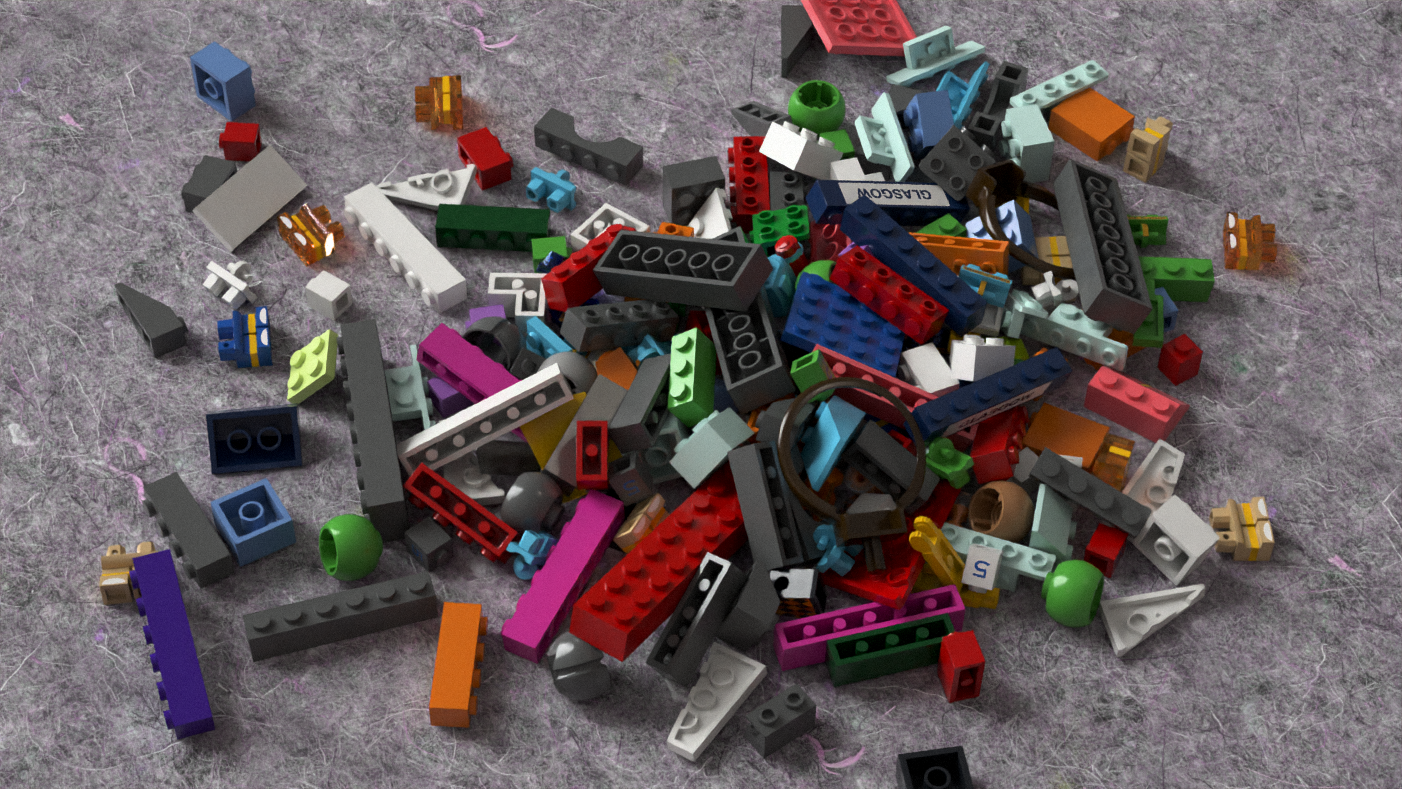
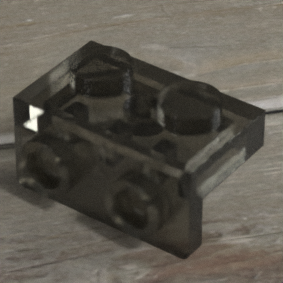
M492 440L475 449L480 473L520 476L524 472L541 471V467L530 445L526 442Z

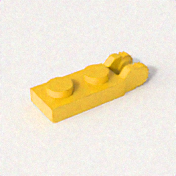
M924 516L915 518L913 526L916 531H912L909 537L911 546L914 550L922 552L924 560L928 562L944 586L955 584L960 593L963 584L961 581L965 568L964 562L943 532L932 523L930 518Z

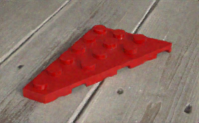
M946 478L940 479L928 500L911 515L904 511L908 532L896 541L881 542L886 566L885 571L868 573L863 549L855 557L844 551L855 560L854 565L843 577L831 568H828L824 573L820 572L824 584L900 610L904 606L925 564L922 552L914 550L909 541L912 531H916L913 526L915 518L919 516L930 518L932 523L941 530L961 488L956 489L950 486Z

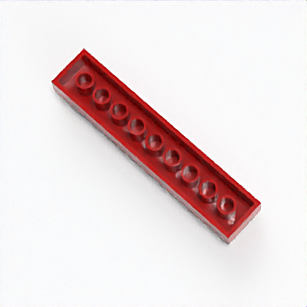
M729 460L573 604L569 633L623 662L675 611L707 552L728 560L748 540Z

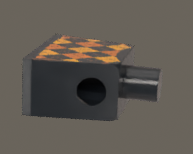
M772 569L770 571V579L780 600L775 614L805 618L825 613L828 592L819 569Z

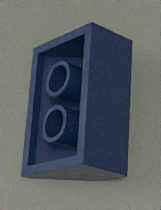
M298 403L209 411L206 414L212 474L303 465Z

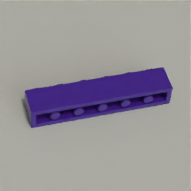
M168 549L132 558L135 570L129 571L133 590L140 588L142 595L141 598L136 599L140 617L147 616L149 624L142 626L147 645L154 644L156 652L149 654L153 672H160L162 681L156 683L160 700H167L170 709L163 711L167 729H175L177 740L215 730L171 551Z

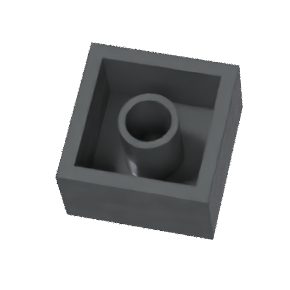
M716 156L663 166V208L669 223L682 226L688 225L715 188L725 190V176Z

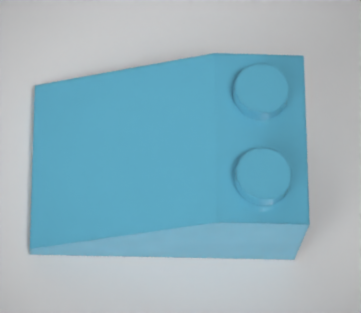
M835 395L828 403L824 401L821 403L814 416L819 419L814 428L809 426L801 439L805 446L800 454L812 489L817 492L840 461L841 454L851 441L866 414Z

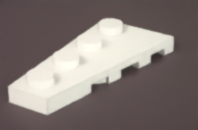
M715 188L687 227L694 228V237L713 239L732 230L730 221L733 218L730 209H727L724 204V200L727 198L724 189Z
M1159 438L1122 493L1152 510L1151 516L1173 497V490L1177 483L1185 454ZM1102 521V524L1107 525L1109 527H1113L1108 523ZM1128 536L1127 540L1133 542L1134 539Z
M716 642L713 643L710 649L711 655L708 661L704 662L700 670V678L696 686L692 687L688 695L689 701L685 709L681 710L666 741L669 750L693 762L696 761L767 675L766 665Z

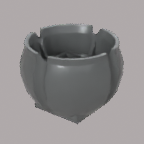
M490 316L479 319L470 325L462 338L471 345L479 347L486 356L494 362L502 364L510 373V369L520 349H527L526 338L528 334L520 330L517 325L511 324L508 319L500 316ZM494 338L501 343L503 348L493 342Z
M569 630L561 634L552 643L548 652L545 653L555 689L559 694L561 693L575 700H591L611 690L607 666L600 662L604 657L603 652L569 633Z

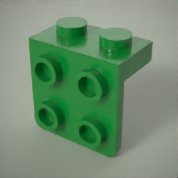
M791 205L785 209L765 210L759 214L752 215L753 231H749L751 243L761 244L767 258L771 256L770 247L775 246L777 241L783 236L793 235L798 241L810 238L809 214L805 205Z

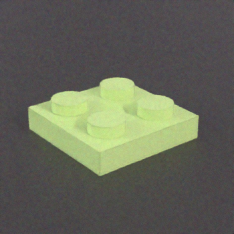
M329 329L321 336L315 337L311 343L301 350H297L290 359V377L287 384V401L292 404H299L334 380L338 345L337 333Z

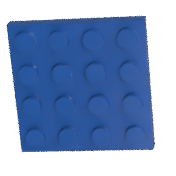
M803 271L796 287L781 341L810 353L819 344L895 378L905 333L838 285L824 280L819 275Z

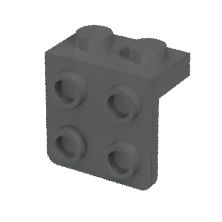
M953 125L921 161L919 168L956 201H961L966 196L965 194L978 169L995 164L996 160L993 158L996 154L983 144L980 148L972 140L975 136L962 126L961 129H958Z

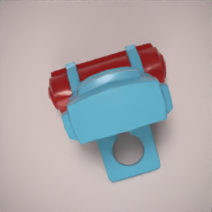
M793 235L781 237L775 244L776 254L768 257L773 270L765 281L764 286L774 317L787 315L795 294L796 279L799 273L809 265L803 252V245Z

